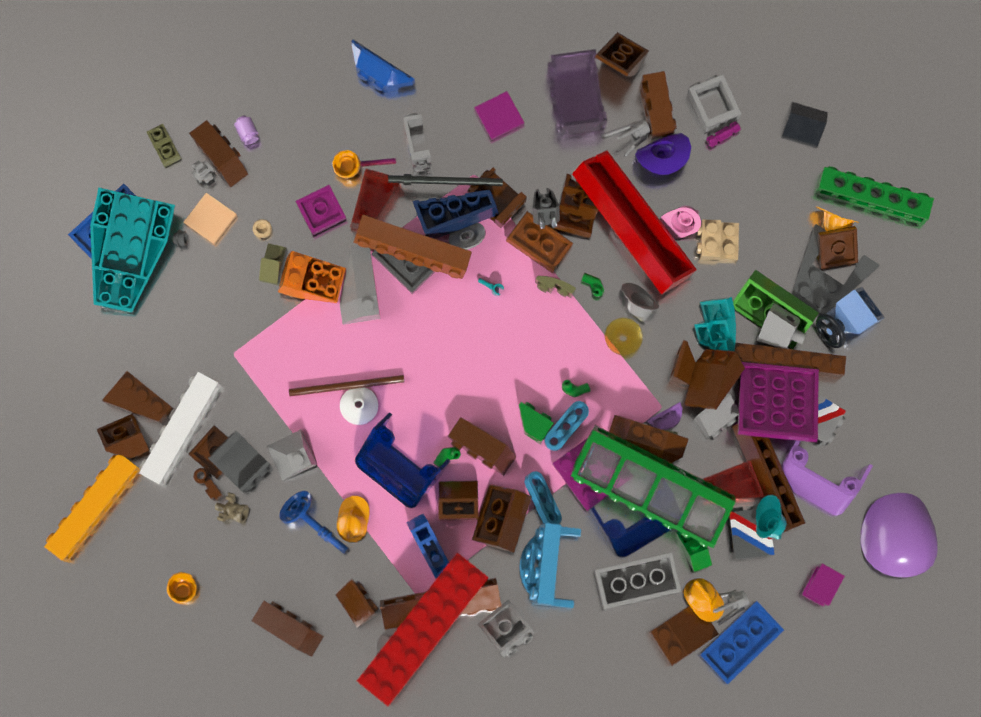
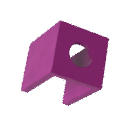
M823 563L818 564L802 595L822 607L825 605L829 606L845 576Z

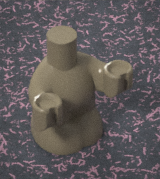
M228 492L226 500L229 501L226 504L217 502L215 505V510L222 512L219 513L217 520L225 522L228 519H233L243 524L248 517L249 507L248 505L237 504L235 500L236 494Z

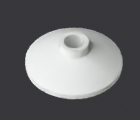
M368 388L349 389L341 398L340 411L349 423L363 425L370 422L376 416L378 400L375 394ZM358 401L362 402L360 408L355 407V403Z

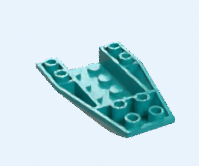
M98 187L90 224L94 305L133 312L168 241L175 208L174 204Z

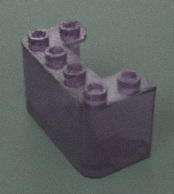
M596 49L551 55L550 62H547L548 80L552 81V86L549 87L550 96L554 97L555 104H552L553 114L556 115L555 127L556 132H560L561 136L606 129L607 115L602 105L597 75L598 68L595 61L597 59L595 58Z

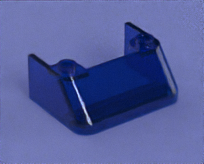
M389 412L370 432L355 458V464L362 472L406 507L415 508L441 477L450 460L447 459L439 468L432 464H426L421 469L392 446L395 437L392 431L386 427L393 415Z
M652 472L651 475L655 480L657 475L656 473ZM661 478L658 484L660 490L655 494L654 498L659 508L658 510L680 520L682 514L674 494L664 478ZM594 507L588 511L613 553L619 558L628 557L672 530L663 526L662 522L656 519L651 520L647 517L626 529L623 523L617 519H611L604 523Z

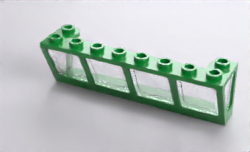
M594 425L573 465L571 477L576 482L591 486V489L597 493L603 492L609 495V498L615 502L621 501L627 504L626 506L633 511L639 510L647 518L662 522V525L668 529L674 528L680 531V534L686 538L692 537L704 547L714 548L736 502L735 495L597 425Z

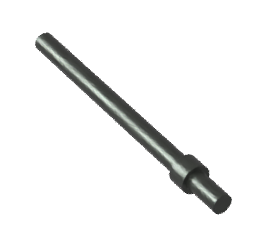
M404 174V176L389 175L388 183H403V185L503 186V179L412 176V174Z

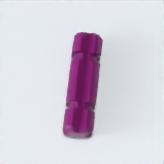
M737 121L729 124V127L726 126L715 132L714 136L710 135L707 137V144L710 147H714L718 144L717 142L721 143L731 137L732 133L736 134L741 130L740 125Z

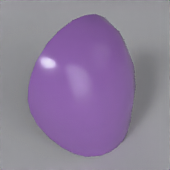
M893 493L881 497L871 505L863 521L860 541L865 558L875 569L894 577H911L922 574L933 566L938 553L937 535L929 511L920 498L908 493Z

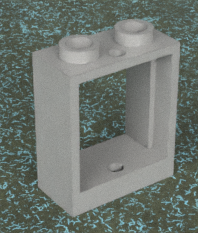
M714 75L703 83L696 82L690 86L687 96L704 133L739 120L741 112L724 75ZM720 85L731 111L708 119L697 93Z

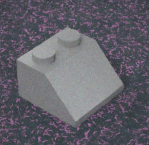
M728 392L716 410L706 408L695 417L693 422L706 439L710 436L714 439L723 432L721 430L722 427L726 424L730 427L738 421L736 417L739 410Z

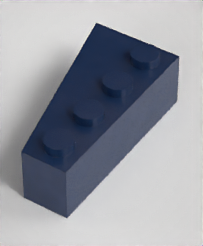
M490 190L465 193V195L460 196L450 195L439 199L429 198L425 201H412L425 236L433 239L499 215Z

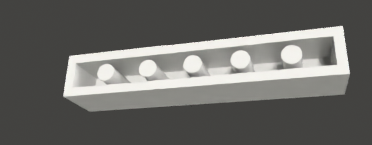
M200 372L191 377L187 392L184 391L179 398L180 404L177 409L174 408L170 413V421L167 426L164 425L159 433V440L157 443L154 442L149 450V457L147 460L144 459L139 467V474L161 486L166 482L221 387L218 382Z

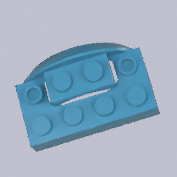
M544 523L539 526V529H536L535 536L526 544L520 558V576L525 589L529 593V600H532V604L574 608V600L554 598L560 536L580 537L581 529ZM536 558L539 559V565L538 567H535L534 571V563Z

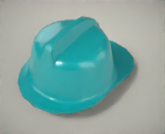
M768 495L759 502L756 509V534L760 538L781 539L782 533L786 529L787 521L781 513L780 500L777 496Z

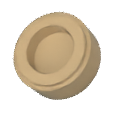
M260 219L254 223L253 232L257 238L266 239L272 233V226L267 220Z

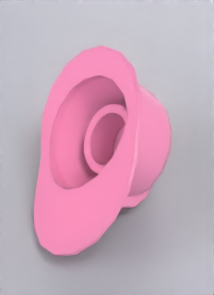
M681 206L667 212L660 218V221L674 239H680L693 234L701 227L699 211L691 206Z

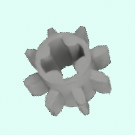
M197 160L191 165L194 169L191 174L199 183L202 181L208 183L213 179L212 173L214 169L206 160L202 163Z

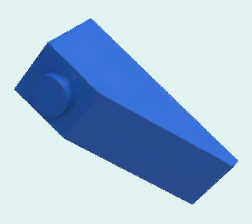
M423 513L406 523L436 579L448 565L449 561Z

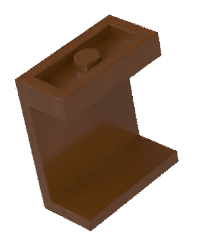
M492 167L490 171L486 170L480 178L500 177L496 174V169ZM503 181V186L471 185L467 190L468 193L485 190L491 191L499 215L490 219L500 228L526 203L527 199L525 194L522 192L518 194L505 181Z

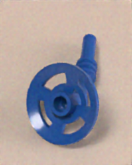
M308 491L298 492L285 502L279 514L280 520L283 523H292L302 518L318 532L317 535L321 536L324 541H329L343 554L348 552L349 548L337 539L333 532H330V529H326V526L319 524L307 513L312 502V496Z

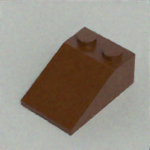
M617 32L596 54L595 58L625 76H634L642 67L649 50Z
M704 350L695 364L685 399L686 406L715 410L718 408L745 369L735 351Z
M690 605L648 632L669 666H673L719 635L712 622L700 619Z

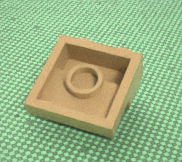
M702 219L701 227L697 231V235L700 236V242H697L696 248L697 254H700V260L738 261L739 223Z

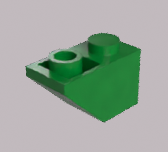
M520 402L518 408L524 434L541 445L554 422L551 421L552 418L546 413L542 412L540 414L536 412V408L532 404Z
M680 531L676 532L686 559L694 572L712 566L708 547L700 545L692 537L686 538L682 536Z

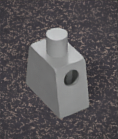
M774 303L767 314L757 341L787 349L792 340L803 344L807 334L797 330L800 323L799 318Z

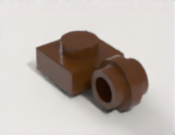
M199 468L194 472V480L199 484H205L207 487L205 492L211 499L215 498L219 501L225 497L210 478L209 472L206 469ZM200 473H204L203 479H199Z

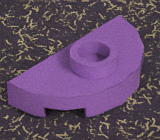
M681 403L673 405L646 422L650 426L661 430L673 429L682 417L683 408Z

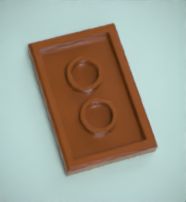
M528 211L506 239V242L551 273H553L573 245V242L548 225H545L544 229H540V225L533 223V215Z

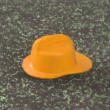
M815 206L824 212L823 226L826 231L852 227L854 222L859 223L854 220L841 218Z
M350 496L340 506L337 531L339 536L345 541L357 542L365 536L370 508L364 498Z
M695 578L685 585L684 597L700 619L706 622H713L723 615L724 610L717 613L713 612L714 609L724 605V602L709 581Z

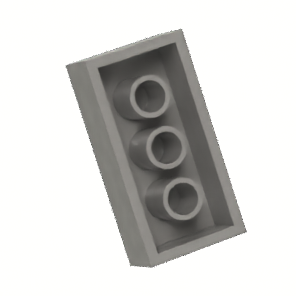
M672 553L593 571L602 610L681 592Z

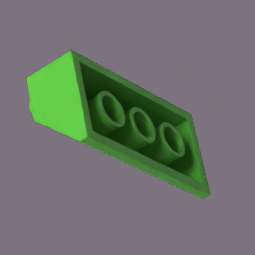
M756 269L733 301L735 310L761 328L774 303L800 319L797 330L803 333L808 330L819 313ZM792 340L789 347L794 349L797 342Z

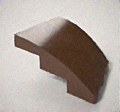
M566 174L559 200L560 220L554 229L590 238L598 209L580 184L571 179L572 176L570 174Z

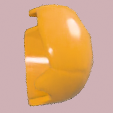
M343 150L334 156L332 162L333 170L341 178H352L358 174L361 168V161L356 153L350 150Z
M179 572L173 574L168 580L167 593L175 603L184 604L190 602L196 596L197 584L192 575Z

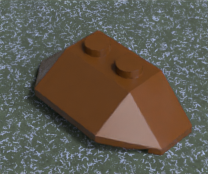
M614 415L609 431L670 463L683 458L689 440L677 434Z

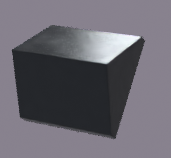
M792 102L781 137L818 147L827 124L828 112Z

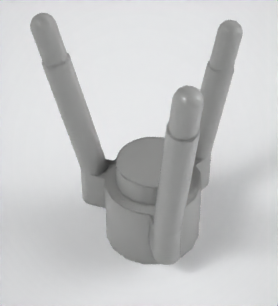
M644 119L602 134L601 137L605 138L625 130L628 131L617 136L618 140L630 134L635 138L639 137L624 153L627 156L641 141L647 138L646 134L650 132V128Z
M733 590L719 594L721 598L730 597L729 603L714 609L713 612L717 613L729 607L735 610L718 621V625H721L738 612L743 611L744 607L749 605V600L743 590L740 592Z

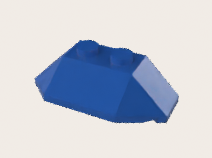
M353 39L351 41L357 75L362 80H369L376 89L384 90L387 93L410 89L415 86V78L364 47Z

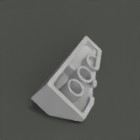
M368 247L350 248L340 302L343 325L381 319L371 252Z

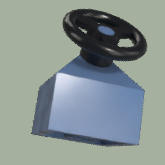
M860 287L836 303L835 318L828 314L819 315L816 319V328L821 339L832 348H841L845 343L844 331L861 334L885 317L864 288ZM822 320H827L830 323L826 325ZM823 330L826 331V333L829 335L830 339L826 336V334L824 333ZM838 335H839V342H837V340H836V336H838Z

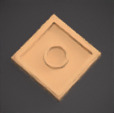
M205 193L185 219L184 224L215 245L237 214L208 193Z

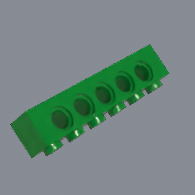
M832 166L824 167L821 171L815 192L921 224H925L929 220L934 198L929 197L926 193H914L905 187H893L891 183L876 182L870 177L862 178L856 176L853 172H841ZM834 181H841L843 186H837ZM853 185L858 186L861 192H856L853 189ZM871 191H876L879 197H874ZM889 196H894L897 202H892ZM908 201H912L915 204V208L910 207Z

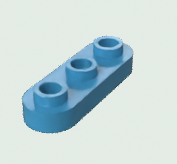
M574 402L547 433L544 442L549 450L557 451L561 449L587 418L589 408L584 402ZM576 409H581V410H582V414H581V415H577V414L575 413V410H576ZM566 423L569 424L570 429L565 430L563 428V425ZM552 438L558 440L556 445L551 444L550 440Z
M536 471L531 472L525 477L524 482L530 496H532V501L542 522L560 524L562 515L543 475Z

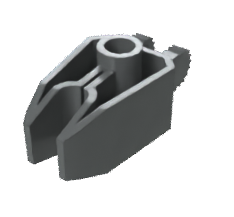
M546 188V194H541L539 189H536L533 200V223L540 225V229H544L545 225L549 224L552 225V228L557 227V222L560 220V207L554 192Z

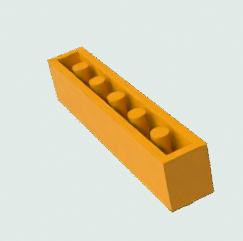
M113 455L110 458L108 467L98 473L93 486L87 487L81 501H77L72 506L70 515L64 517L58 524V530L55 533H51L46 539L47 544L44 547L60 560L68 562L139 472V467L126 457Z

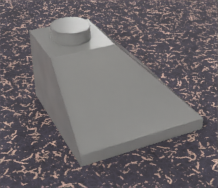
M302 429L267 446L282 481L318 465Z

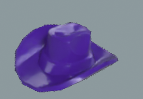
M677 133L638 149L635 156L642 167L648 171L660 175L671 174L687 163L692 146L689 137L682 133Z

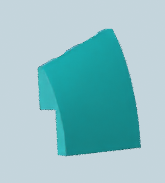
M732 297L700 302L704 321L694 324L698 342L713 350L734 351L736 317Z

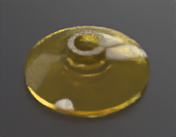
M629 318L613 320L605 331V342L608 348L618 355L633 354L639 349L643 341V333L640 326ZM624 335L626 340L621 341L619 337Z

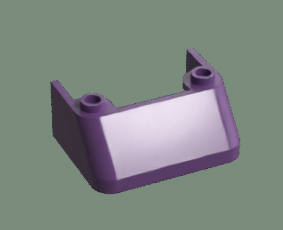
M793 440L780 463L792 493L832 516L842 514L860 491L873 466L868 464L862 468L857 478L846 477L838 486L805 467L809 457L808 453L799 446L800 441Z

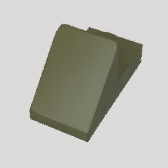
M268 243L265 256L261 258L259 281L278 285L287 252L286 247Z

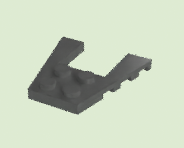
M815 224L791 294L819 312L818 315L827 314L836 306L839 300L848 295L880 265L863 255L845 284L843 285L812 265L819 254L818 233L826 231Z

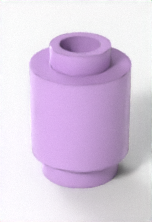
M241 116L236 119L234 126L241 141L245 145L255 143L259 138L252 118Z

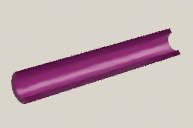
M396 158L361 161V167L395 164Z

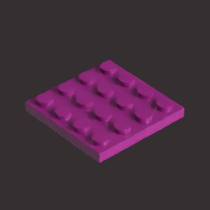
M742 362L745 369L740 375L738 435L817 442L819 369Z

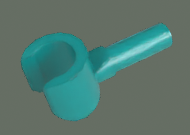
M481 278L478 280L479 283L491 289L494 296L500 295L495 291V287L504 289L502 284L493 285Z

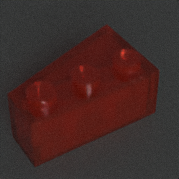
M365 169L350 227L358 229L362 215L377 219L400 183H388L389 175Z
M750 460L702 478L735 495V499L765 497ZM698 496L699 500H707L701 496Z

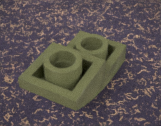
M164 124L146 132L164 167L181 159Z
M537 276L535 281L537 288L544 293L548 291L551 294L556 288L561 296L571 298L576 291L574 286L553 277Z

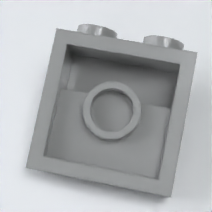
M509 599L501 605L502 607H498L478 623L479 627L504 658L506 656H513L518 650L517 647L522 643L528 644L533 639L532 635L535 633Z

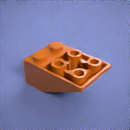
M291 251L286 258L278 292L295 298L337 303L346 268Z

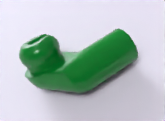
M584 273L581 281L591 286L595 297L602 296L604 287L601 279Z
M570 380L562 382L563 392L572 397H578L591 392L588 383L576 386Z
M455 447L443 448L433 464L441 468L446 460L459 459L461 452Z

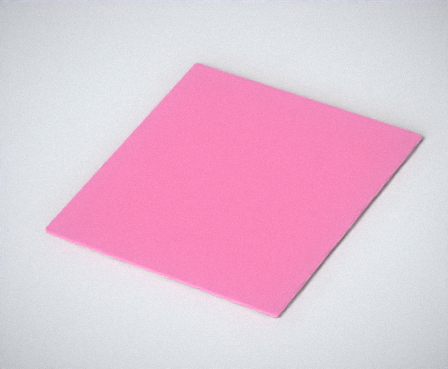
M472 175V176H470L469 178H478V177H477L476 175ZM458 185L442 198L450 195H465V193H468L467 190L471 185ZM418 216L402 227L425 236ZM490 218L478 222L484 226L486 235L479 245L467 249L472 251L463 279H456L448 274L435 272L413 294L372 256V253L375 251L372 249L370 252L381 319L342 324L340 302L346 275L345 270L337 303L305 299L234 352V357L292 433L302 429L318 464L317 466L343 500L350 496H359L368 503L370 515L367 531L415 594L426 592L436 579L406 522L424 513L449 562L456 553H459L468 560L486 546L472 540L478 520L439 521V481H478V518L489 484L515 489L530 496L524 480L528 474L536 471L543 475L551 494H553L566 483L552 463L587 439L594 425L610 431L614 415L644 423L662 408L661 404L574 296L571 298L568 296L563 297L557 292L556 288L551 294L548 291L544 293L537 288L535 283L537 276H548L559 279L554 271L551 273L506 242L507 237L516 227L511 218L502 228L497 226ZM450 234L437 238L436 240L450 244ZM481 278L493 285L502 284L504 289L495 287V291L500 295L494 296L491 289L479 283L478 280ZM398 375H404L405 381L404 383L365 387L370 389L377 397L378 412L370 422L363 425L349 423L341 414L340 401L347 390L289 396V389ZM570 380L576 386L588 383L591 392L578 397H572L563 392L562 382ZM360 401L355 403V407L360 408L362 406V402ZM520 402L532 404L536 408V412L540 414L542 412L546 413L552 418L553 426L574 402H584L589 408L587 418L562 448L557 451H551L545 446L544 440L540 445L524 434L518 407ZM576 409L575 413L581 415L582 410ZM460 417L506 444L516 455L515 460L504 476L493 468L489 469L483 465L482 461L478 458L476 460L471 458L463 448L460 450L461 456L459 459L446 460L441 468L433 464L443 448L454 447L451 445L452 441L448 435ZM566 423L563 425V428L569 430L570 425ZM552 438L550 442L551 444L556 445L558 443V440L556 438ZM532 498L527 513L535 508Z

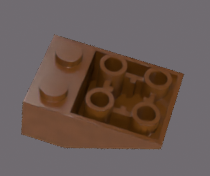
M351 579L335 595L356 627L360 628L378 615L376 612L378 607L370 597L367 599L365 596L368 592L363 584Z

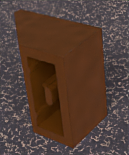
M439 481V521L478 520V481Z

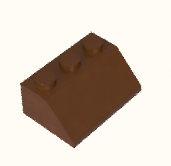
M489 484L472 540L514 553L532 496L515 489Z

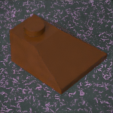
M683 340L679 346L669 383L689 389L696 362L686 340Z
M133 414L96 429L106 452L133 458L149 451Z

